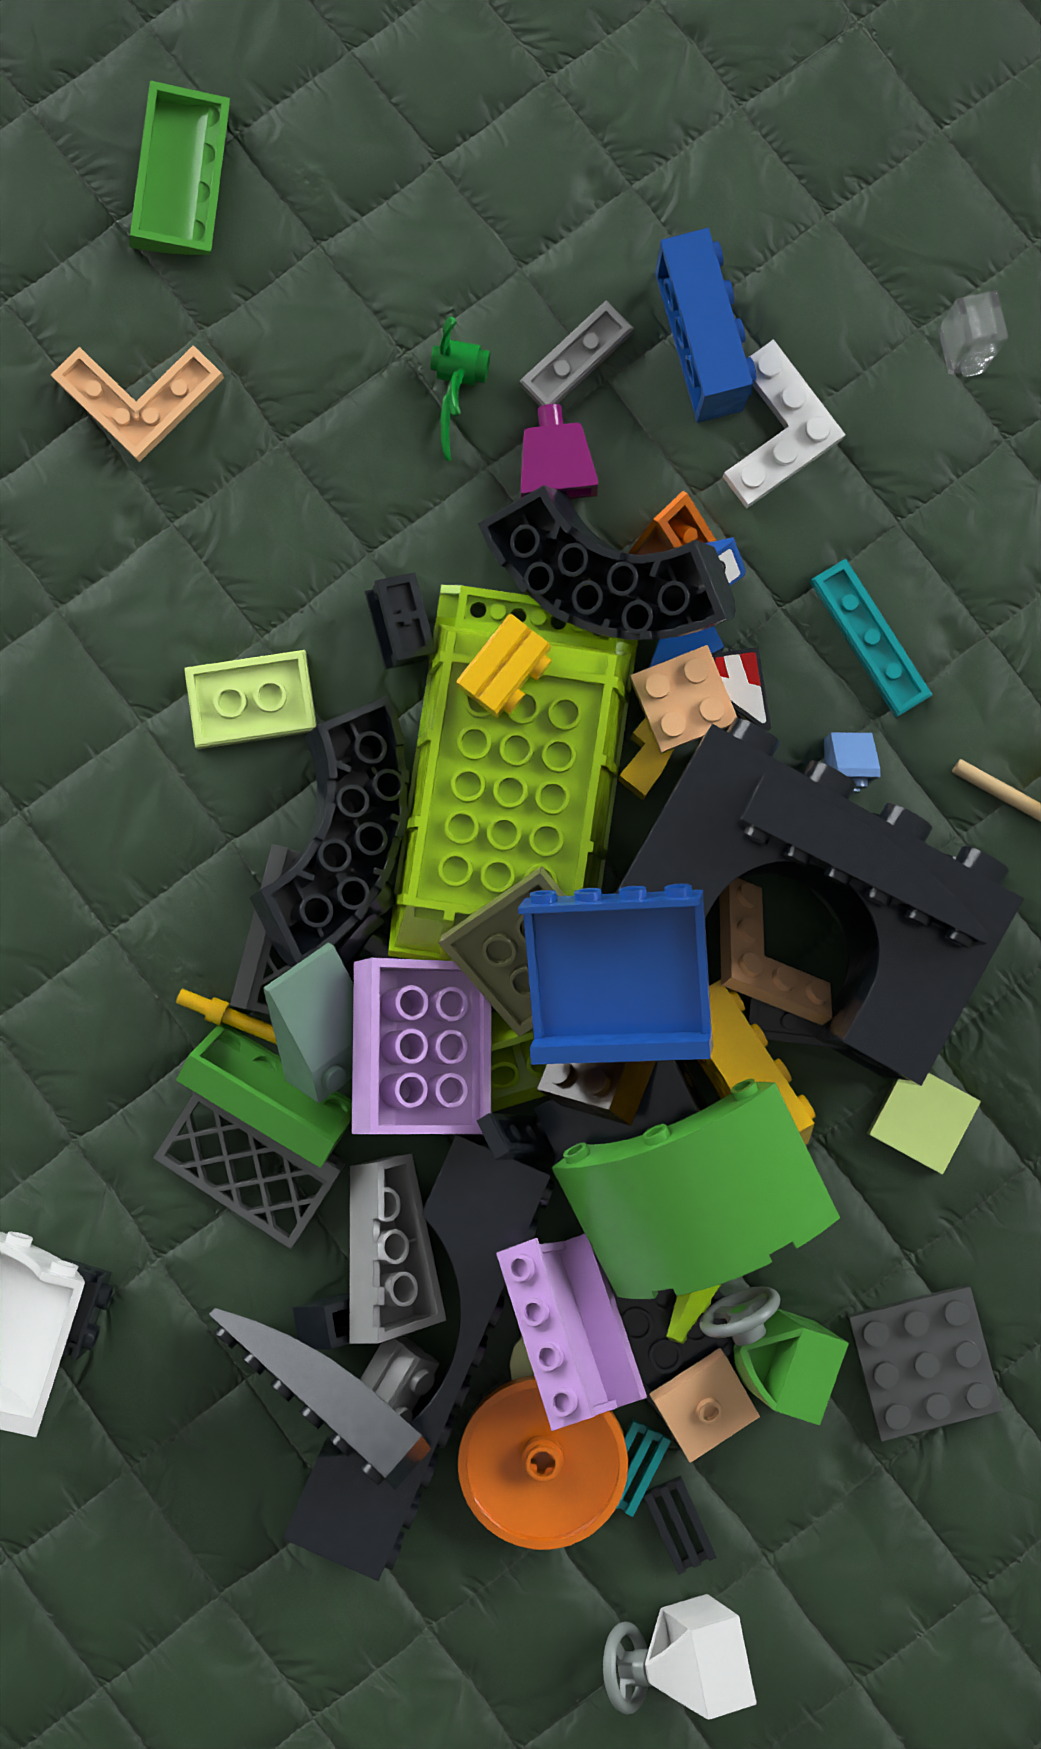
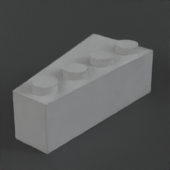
M412 1154L383 1157L350 1166L349 1344H378L446 1321L426 1219L422 1216L423 1205Z

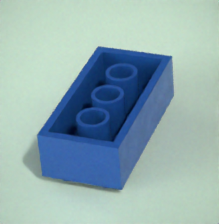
M709 227L662 239L655 269V276L697 423L743 411L748 396L751 395L753 382H756L757 379L754 362L751 357H745L742 343H745L743 323L740 318H734L731 305L734 304L732 284L729 279L723 280L720 266H723L722 249L719 241H712Z

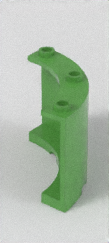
M754 1079L741 1081L733 1086L731 1093L723 1099L669 1126L665 1124L656 1125L648 1129L641 1136L618 1142L594 1145L586 1143L576 1144L567 1149L563 1154L564 1158L551 1167L617 1297L655 1299L659 1294L658 1291L673 1289L676 1296L726 1283L772 1263L769 1254L791 1242L796 1249L840 1219L775 1082H755Z

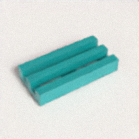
M632 1418L624 1434L627 1452L637 1432L644 1434L628 1466L625 1489L616 1509L624 1510L631 1517L634 1516L671 1442L670 1437ZM652 1440H655L658 1443L627 1501L623 1498Z

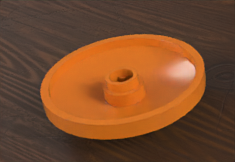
M534 1375L514 1379L487 1395L472 1412L462 1433L458 1455V1474L466 1502L473 1514L489 1531L516 1546L537 1550H550L570 1546L582 1541L596 1532L610 1518L618 1506L625 1489L628 1473L626 1442L620 1424L612 1410L552 1431Z

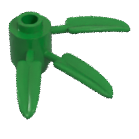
M453 316L445 320L440 346H433L430 361V370L437 371V380L449 382L447 395L443 398L441 410V444L443 455L447 461H451L449 439L450 412L453 416H458L461 413L458 400L459 387L461 384L475 386L476 382L486 383L491 351L481 349L479 344L450 340L451 332L457 324Z

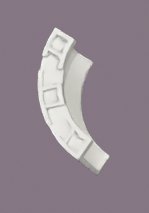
M12 1231L8 1232V1234L0 1232V1430L36 1437L85 1281L78 1273L77 1265L63 1261L49 1252L32 1245L33 1238L31 1236Z

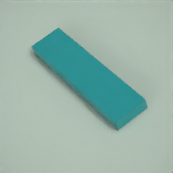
M847 559L842 560L811 579L809 583L895 718L933 695Z

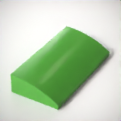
M150 81L129 248L182 255L211 254L230 98Z
M222 1023L220 1026L217 1025L189 1054L176 1079L179 1083L319 1168L323 1166L352 1122V1100L335 1091L323 1101L317 1103L285 1080L279 1055L225 1023Z

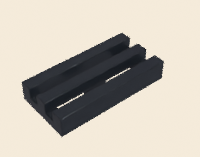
M681 1475L645 1492L644 1498L678 1575L686 1572L685 1569L691 1566L693 1568L700 1566L704 1560L708 1559L711 1561L717 1558ZM676 1488L704 1548L697 1552L670 1494V1491ZM661 1495L688 1556L682 1559L655 1498Z

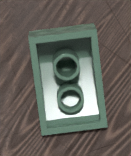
M329 942L263 988L285 1080L317 1103L323 1101L352 1079L354 984L335 947Z

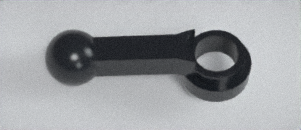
M386 881L383 889L379 890L365 915L335 943L334 947L345 968L376 929L385 922L380 916L392 906L395 900L393 886L389 881Z

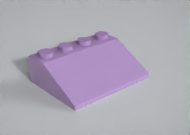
M369 958L354 962L352 1134H483L476 1120L491 1113V1004L454 961Z

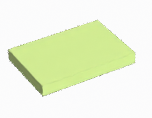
M305 650L184 668L194 742L197 749L310 733L317 726L308 659Z

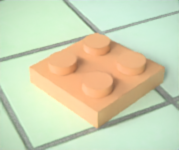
M708 645L630 675L631 683L660 754L703 738L711 724L725 729L730 727L734 718H738Z

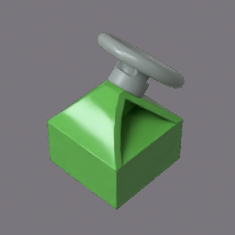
M759 1286L742 1289L712 1304L701 1316L700 1329L709 1337L725 1338L732 1336L735 1343L734 1359L736 1370L742 1385L774 1411L820 1426L849 1343L813 1320L778 1309L780 1296L776 1290L770 1287ZM717 1318H726L727 1324L716 1325L713 1322Z

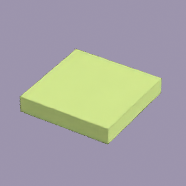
M928 1073L922 1086L894 1081L867 1134L943 1175L981 1101Z

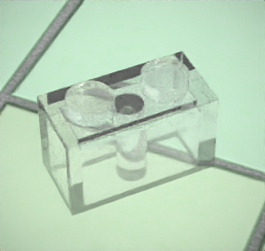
M997 290L956 299L940 325L938 332L949 375L962 372L963 376L968 377L984 372L1009 338Z

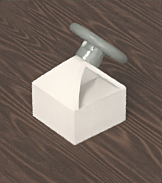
M708 1594L662 1607L649 1649H647L641 1631L631 1622L618 1623L611 1630L607 1638L603 1656L604 1683L611 1704L622 1714H633L642 1706L648 1686L656 1687L708 1720L756 1705L739 1615ZM625 1635L631 1639L635 1648L634 1651H625L620 1641ZM616 1663L618 1665V1673L620 1677V1690L618 1687L616 1676ZM632 1686H635V1690L632 1695Z

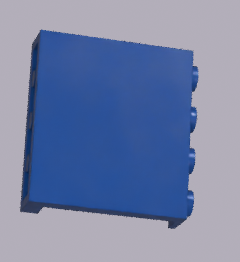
M690 884L667 885L664 887L665 891L647 892L645 886H627L620 888L619 894H601V889L583 888L575 890L574 896H557V892L554 890H540L531 892L530 898H525L518 907V914H524L534 1040L530 1046L531 1065L711 1058L713 1038L703 890H692V885Z

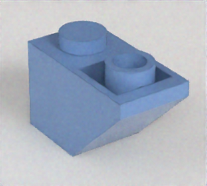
M831 732L824 738V764L842 772L855 782L856 787L852 794L860 793V789L868 788L870 783L880 777V765L872 733Z

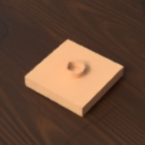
M720 1348L649 1394L690 1463L760 1417L729 1360Z

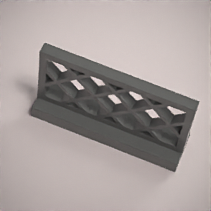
M272 844L260 889L275 882L285 873L300 852ZM254 910L230 1005L269 1014L268 1005L257 1003L261 985L275 977H280V974L292 967L286 965L277 970L269 956L273 944L256 910ZM268 962L274 973L263 979Z
M193 1091L192 1097L153 1158L286 1247L292 1249L348 1161L332 1151L323 1166L319 1168ZM199 1103L213 1111L216 1121L215 1127L196 1130L193 1112ZM223 1118H225L226 1120H228V1121L231 1122V1123L224 1125V1120H223ZM187 1123L189 1132L181 1133ZM240 1128L248 1134L251 1149L231 1153L226 1131ZM218 1132L223 1155L203 1158L198 1136ZM190 1138L195 1160L182 1163L168 1153L175 1141ZM257 1140L265 1146L259 1147ZM274 1151L283 1157L286 1172L265 1176L260 1154ZM253 1155L257 1177L237 1181L232 1159ZM225 1161L229 1183L215 1185L208 1180L205 1165ZM292 1163L300 1169L293 1170ZM197 1166L198 1173L191 1169V1167ZM309 1174L323 1183L315 1196L299 1198L295 1177ZM287 1178L292 1200L272 1204L267 1182ZM259 1184L264 1205L250 1208L242 1203L239 1188ZM231 1189L232 1195L227 1193L225 1190ZM310 1204L303 1214L301 1205ZM294 1207L297 1225L291 1234L276 1225L274 1210ZM264 1212H266V1217H267V1218H265L264 1216H262V1215L259 1214V1213H264Z

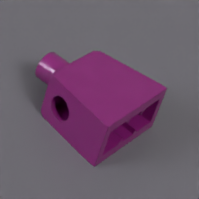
M559 404L540 406L537 409L539 427L524 429L521 498L543 485L566 492L569 499L597 496L598 478L581 423L563 424L562 407Z

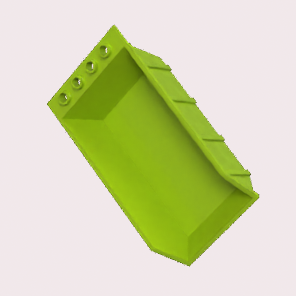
M441 585L433 634L436 653L430 656L407 805L409 807L404 837L402 838L394 890L395 900L392 908L388 956L414 960L453 961L439 944L441 935L541 866L566 896H574V891L578 889H601L631 690L630 675L633 674L638 640L597 636L570 623H566L563 629H554L550 622L555 617L542 609V606L529 595L462 585ZM476 605H482L486 609L485 615L481 618H476L471 614V609ZM515 611H522L526 615L523 623L551 645V651L547 657L552 662L537 681L530 677L520 690L525 693V696L510 715L503 711L497 718L457 687L456 681L506 617Z

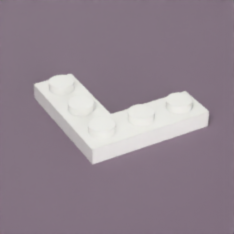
M774 339L749 357L752 358L756 369L757 379L756 382H753V387L785 429L728 469L723 475L724 480L746 509L842 441L845 433Z

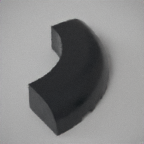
M543 485L478 523L485 541L497 562L508 571L517 582L516 586L523 593L528 594L542 606V609L554 617L589 632L627 640H658L680 637L709 629L733 619L735 616L736 608L733 593L714 546L694 540L683 546L663 552L644 555L623 553L602 541L586 526L574 509L566 492Z
M389 695L321 723L305 736L313 759L317 781V802L311 831L301 852L288 870L275 882L260 889L250 897L273 946L290 967H294L328 942L333 945L340 940L368 911L374 897L379 890L383 889L396 862L394 860L407 825L409 770H406L403 734Z

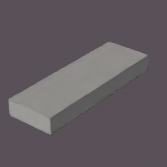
M606 300L519 381V386L539 407L547 404H558L633 334L634 328Z

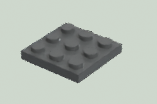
M967 1284L847 1314L876 1431L881 1441L1003 1411L971 1287Z

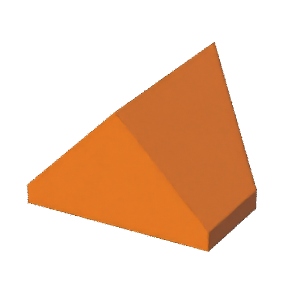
M682 491L652 520L628 554L644 555L663 552L683 546L694 540L702 543L717 540L688 493Z

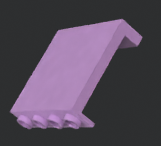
M586 1234L562 1242L539 1244L538 1238L496 1253L552 1431L647 1398L609 1279Z

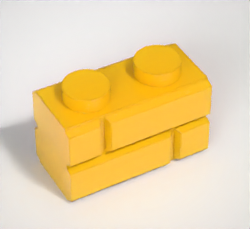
M509 614L457 679V687L493 716L498 718L503 711L510 715L525 696V693L520 689L527 680L532 677L537 681L551 664L552 660L547 657L551 651V645L514 615Z

